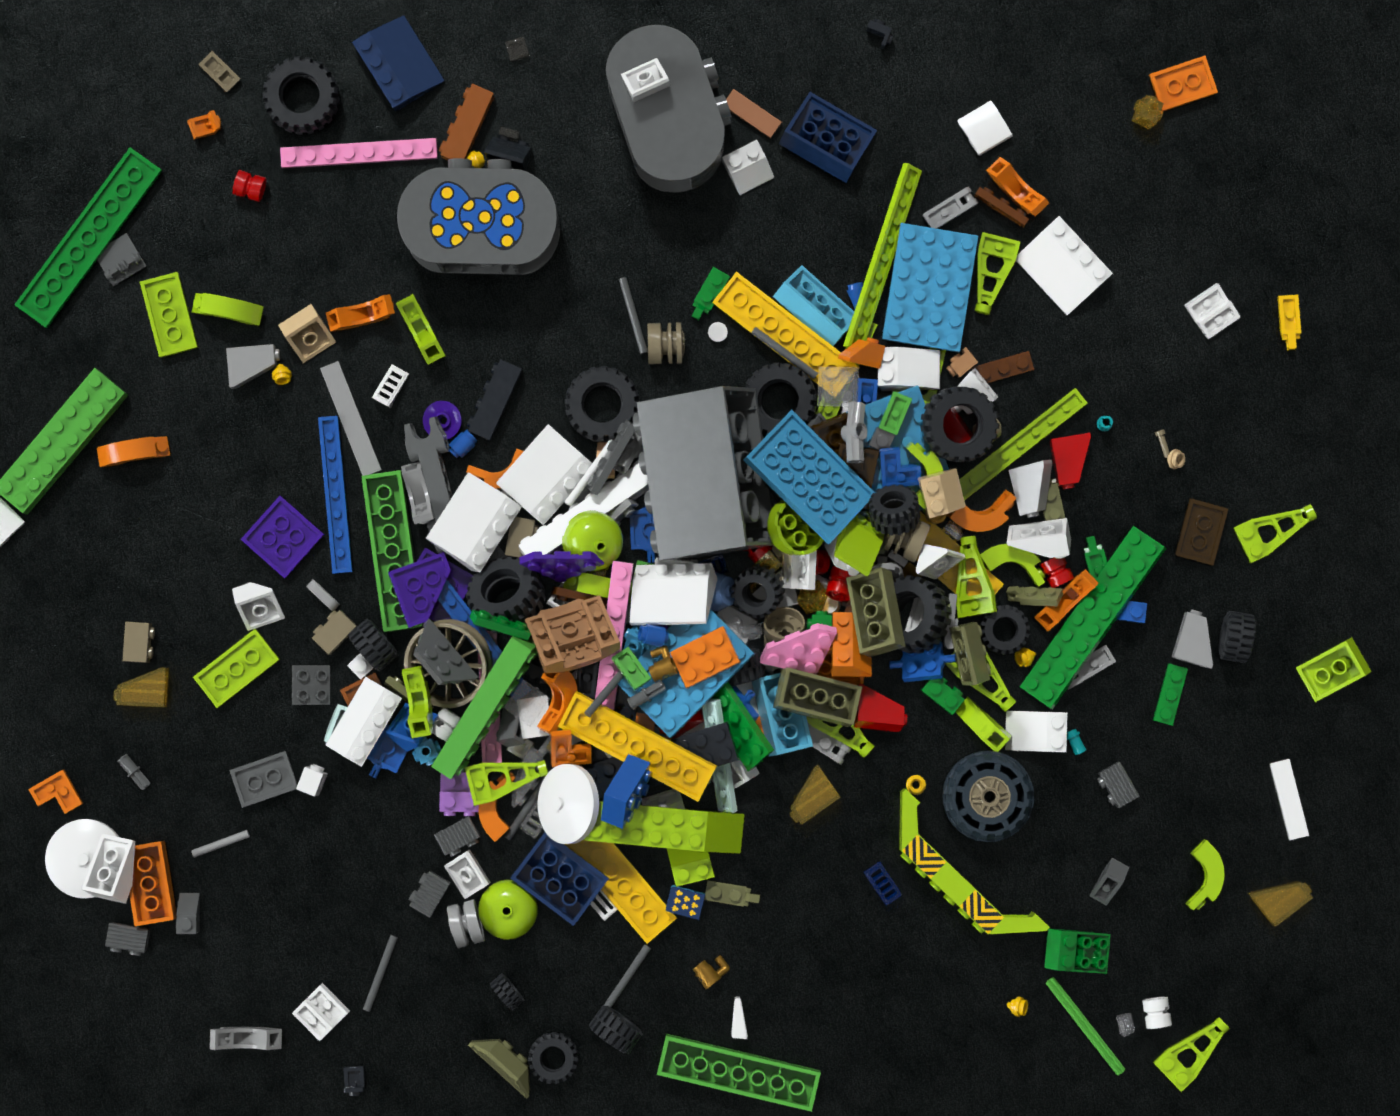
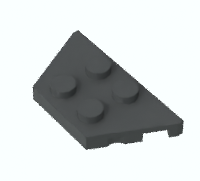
M428 619L423 625L424 629L419 636L418 646L415 648L413 655L438 685L457 684L468 680L474 682L478 678L476 673L435 624Z

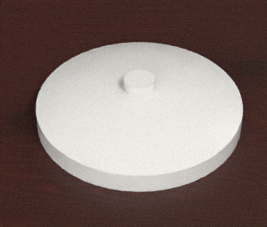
M575 764L558 765L546 775L539 790L538 815L541 825L546 834L558 843L575 844L584 840L592 831L598 817L599 795L596 784L589 772L583 767Z
M92 819L75 820L62 826L52 836L46 849V869L52 882L62 892L76 898L94 897L83 891L82 886L101 835L106 834L119 837L108 825Z

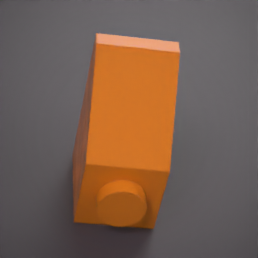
M867 337V341L858 339L841 352L838 359L880 369L885 346L878 344L879 340L869 337Z

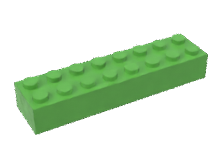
M94 368L0 479V495L20 512L28 515L127 398L128 394L101 371Z
M402 471L363 475V491L383 632L423 627L424 623L408 628L388 572L415 562Z
M531 636L529 640L511 637L431 767L449 779H452L455 775L459 776L462 771L464 772L465 767L470 763L468 760L471 756L475 755L480 747L477 744L484 740L490 730L487 728L494 724L500 714L497 712L504 708L510 698L507 696L514 692L520 682L517 680L524 676L530 666L527 664L537 656L538 653Z
M666 1034L657 1075L811 1112L821 1074L820 1070L670 1034Z

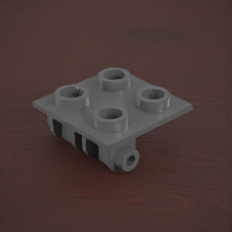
M127 233L109 243L98 259L100 266L105 272V277L111 282L112 286L117 285L146 267Z
M292 665V705H330V665Z

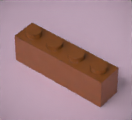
M472 84L470 88H466L463 95L464 103L462 106H458L455 116H457L456 121L450 124L447 134H449L448 139L442 142L439 149L443 159H466L495 97L493 92L475 84Z

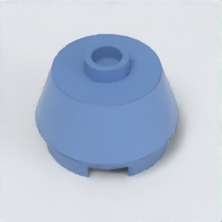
M715 572L717 583L711 609L713 611H721L734 604L735 598L731 596L734 592L731 590L734 579Z

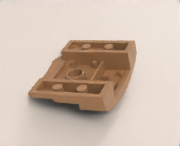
M600 595L586 600L576 599L561 606L541 610L538 615L525 619L545 673H558L582 668L598 662L620 649L619 638Z

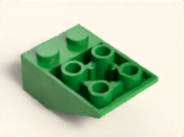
M1049 928L1044 968L1057 971L1107 974L1111 934Z

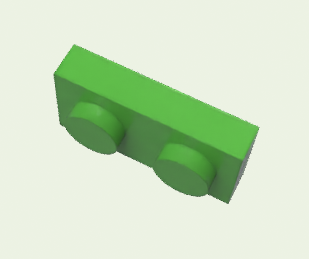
M893 391L878 428L897 435L912 398Z
M629 647L612 657V661L634 691L651 681V677Z

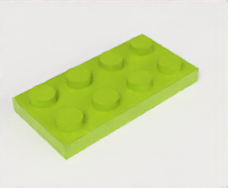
M174 272L140 281L159 357L162 358L198 348L179 273Z
M254 629L193 678L216 708H219L280 659L257 629Z

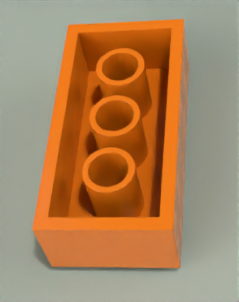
M165 841L135 845L133 883L129 893L134 926L176 919L177 912Z

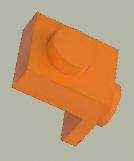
M214 110L206 115L191 118L187 121L194 140L216 134L221 128L220 118L215 114Z

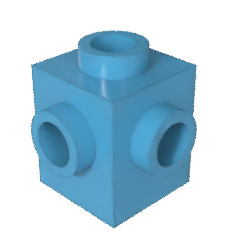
M634 625L631 629L628 628L624 635L626 640L624 649L629 647L633 654L640 658L649 650L651 645L638 641V630L641 625Z
M426 736L420 745L414 748L412 754L416 762L420 761L421 764L426 763L429 766L433 764L442 749L438 741H434L433 738L428 740ZM424 748H428L430 750V753L428 755L423 754L422 751Z

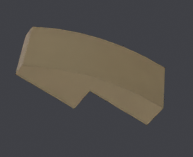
M213 51L198 64L226 92L240 80Z

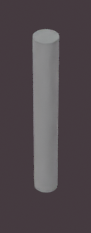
M245 830L191 850L192 855L195 858L249 838V832Z

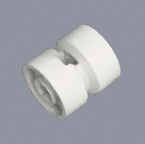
M441 708L438 713V720L433 725L432 733L447 742L461 717L447 708Z
M1168 997L1142 1000L1144 1012L1147 1013L1145 1017L1147 1029L1172 1025L1171 1015L1167 1012L1169 1009Z

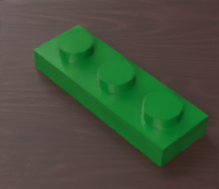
M472 610L470 614L474 625L524 640H529L531 635L527 625L521 621L512 622L501 615L495 617L485 610Z
M1173 664L1167 665L1153 721L1173 726L1188 671L1187 668Z

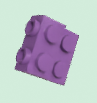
M461 772L459 776L455 775L452 779L441 773L440 812H444V816H456V812H464V816H475V812H479V805L474 806L466 772Z

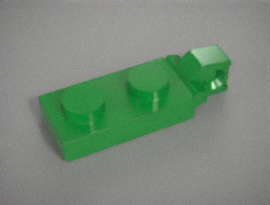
M715 267L712 268L694 299L692 306L696 307L692 314L693 318L699 321L703 312L708 314L714 306L712 302L726 286L730 279L729 275Z
M1090 536L1085 538L1088 548H1084V556L1088 572L1096 579L1107 564V560L1101 544L1096 545L1095 537Z

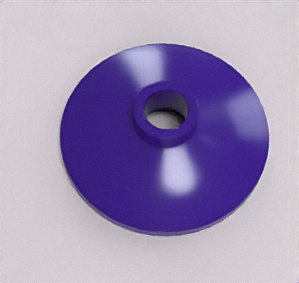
M437 401L427 407L423 415V425L428 434L431 431L429 418L436 416L447 435V439L452 438L458 433L462 418L460 411L454 404L448 401ZM443 416L447 418L445 424L441 422Z

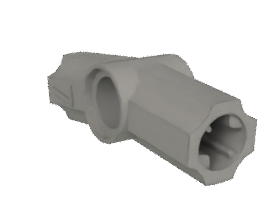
M849 402L847 425H844L841 429L842 439L846 442L847 463L864 462L863 440L867 437L868 431L864 424L866 404L862 402Z
M635 431L613 468L620 474H626L633 459L639 457V454L643 452L642 437L637 435Z

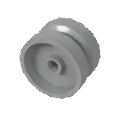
M474 899L464 902V915L458 904L447 906L448 922L457 948L468 946V933L475 944L485 941L483 925L480 921L478 907Z

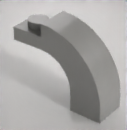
M420 461L401 466L414 524L428 523L435 517Z
M222 1027L220 1029H210L211 1050L234 1048L274 1050L281 1049L282 1029Z

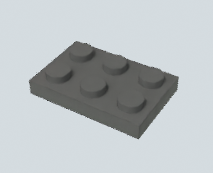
M287 751L229 770L242 808L295 790L298 785Z

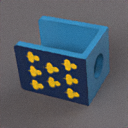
M672 885L666 911L699 920L705 893Z

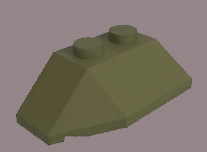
M500 1039L472 1040L468 1044L471 1049L526 1099L529 1097L530 1077L528 1060L519 1053L517 1055L513 1052V1046L508 1041L504 1040L502 1042Z

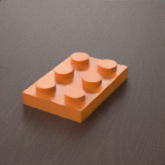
M1206 56L1149 75L1161 112L1218 93Z
M724 626L670 652L687 689L741 663Z

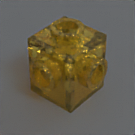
M1148 95L1141 100L1138 99L1134 105L1135 113L1132 121L1150 129L1161 119L1164 103L1158 101L1156 97Z
M819 580L815 581V590L800 589L797 602L806 614L824 609L827 600L826 589Z

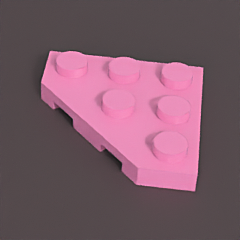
M817 623L810 626L811 629L785 636L784 640L779 642H769L761 654L760 663L779 668L788 667L817 675L837 634L836 627Z

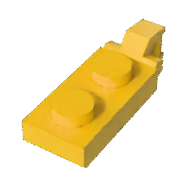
M1298 295L1278 296L1280 335L1282 340H1286L1287 350L1297 349L1296 339H1300L1301 334Z

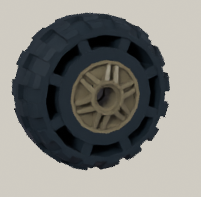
M980 751L965 756L952 767L943 786V806L948 819L960 833L977 841L996 842L1014 835L1026 824L1034 804V789L1028 773L1015 759L1001 752ZM991 791L993 798L991 801L986 802L984 795L986 792Z

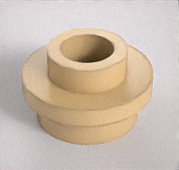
M1177 449L1172 450L1167 458L1169 467L1172 469L1181 468L1185 463L1184 453Z

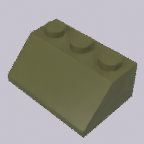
M977 622L949 627L962 685H977L990 680L991 670L989 664H986L985 659L986 648L980 638L982 636L981 627L977 625Z

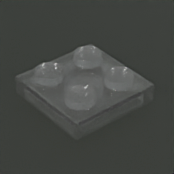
M819 367L817 406L848 407L849 402H858L859 368Z

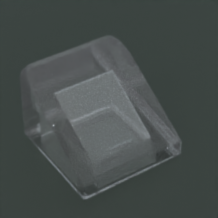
M1131 1013L1117 1015L1116 1019L1120 1035L1125 1037L1134 1033L1135 1028Z

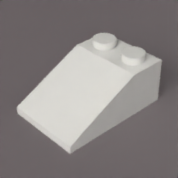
M885 347L881 366L878 369V387L881 391H903L916 385L919 386L920 390L940 389V350Z
M1063 518L1009 526L1007 545L1049 558H1064L1070 555L1071 546L1068 519Z
M1006 711L1005 730L1012 736L1005 744V750L1066 752L1067 713Z
M102 834L82 890L94 897L126 904L133 883L135 841Z

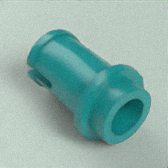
M1101 416L1097 420L1099 430L1108 431L1111 429L1113 424L1111 417ZM1103 420L1107 421L1108 426L1103 424Z
M1073 729L1067 732V740L1074 754L1078 755L1086 751V748L1079 736L1080 732Z

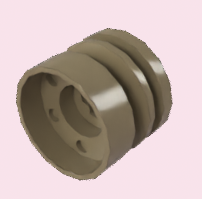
M676 322V331H671V323H668L666 332H662L660 323H647L649 364H662L663 355H667L669 364H672V355H677V364H682L685 345L681 322Z
M919 520L916 527L910 529L908 533L904 532L902 535L894 534L893 536L887 534L884 550L889 551L891 545L894 544L896 546L893 554H896L900 548H903V558L915 563L931 525Z
M779 607L771 614H767L763 622L764 647L769 642L774 641L776 643L784 640L785 636L794 632H804L805 620L803 615L794 608Z

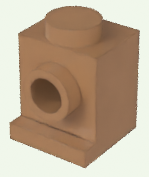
M966 347L961 351L963 353L962 356L958 353L950 359L952 363L946 369L952 377L960 378L978 363Z

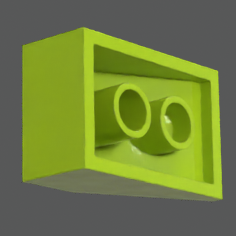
M858 513L838 534L834 556L865 576H868L883 543L884 534H881V531H876L871 522Z
M1352 637L1296 667L1315 702L1371 672Z
M667 848L676 887L715 877L709 852Z

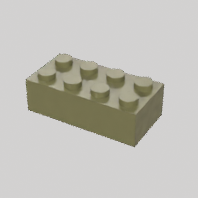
M880 567L871 570L868 576L860 573L856 576L847 577L860 654L873 657L905 647L892 571Z
M786 667L781 669L773 708L849 727L854 725L862 686Z

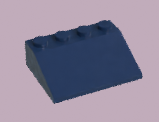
M404 15L369 31L352 42L395 112L445 82Z
M809 92L784 131L779 145L847 183L877 130Z
M544 832L510 879L574 926L609 878L565 844L552 840Z

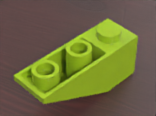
M969 697L955 711L980 739L995 752H999L1012 736Z

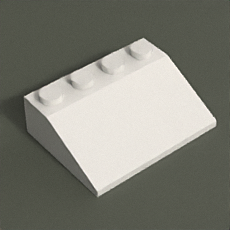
M1060 216L1027 245L1016 258L1017 263L1066 315L1070 314L1113 274Z
M547 425L496 484L544 525L565 502L592 463L550 425Z
M467 473L426 539L469 570L480 573L522 506L471 473Z
M712 563L636 565L632 580L630 625L707 624L717 583V576Z

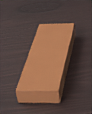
M735 89L732 90L726 99L730 112L770 139L782 123Z

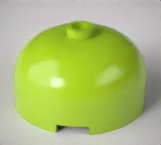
M783 499L778 501L771 509L767 520V530L770 540L777 549L789 555H805L814 552L821 546L824 540Z
M587 510L575 515L568 522L569 525L565 530L564 536L562 535L564 551H571V555H582L583 551L595 553L604 562V565L596 566V569L592 571L603 570L612 565L613 561L617 560L623 547V535L619 525L613 518L596 510Z
M501 880L485 890L479 901L478 913L483 927L491 935L500 939H515L523 936L532 928L537 919L538 905L536 897L513 880ZM505 907H508L510 909V914H504L503 909Z

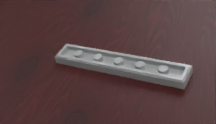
M339 361L320 368L362 476L382 471Z

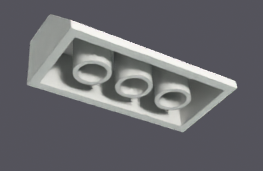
M365 677L327 741L326 746L362 767L402 698Z

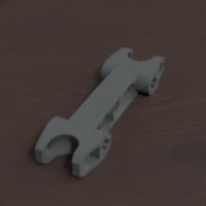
M437 416L429 418L431 431L425 439L417 435L412 423L404 425L405 446L411 462L420 461L435 519L427 523L429 532L453 497L442 457L443 453L450 451L447 435ZM434 545L438 554L444 552L439 547Z

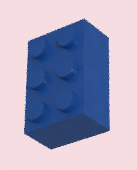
M628 754L604 793L601 821L622 829L627 822L630 823L634 809L639 808L642 801L641 797L647 795L650 787L647 784L652 773L649 771L650 762Z

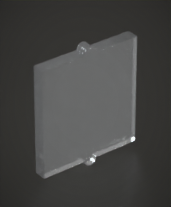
M523 680L504 706V709L514 715L515 719H519L531 727L550 698L540 692L538 687L535 688Z

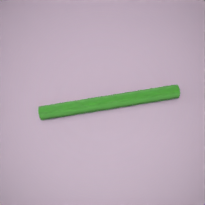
M1054 977L1047 980L1046 985L1115 1074H1122L1125 1071L1124 1066Z

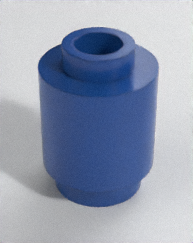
M466 429L449 444L451 447L450 452L456 458L459 456L463 458L475 446L478 440Z
M650 624L641 625L638 630V641H642L643 644L662 647L663 644L667 643L669 634L666 632L665 627Z

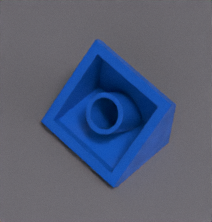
M408 703L404 704L385 731V734L406 752L418 747L425 737H411L407 721L409 716ZM432 712L434 725L439 716Z

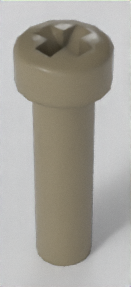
M1165 430L1155 432V434L1159 438L1164 457L1167 458L1170 452L1164 436L1166 433Z

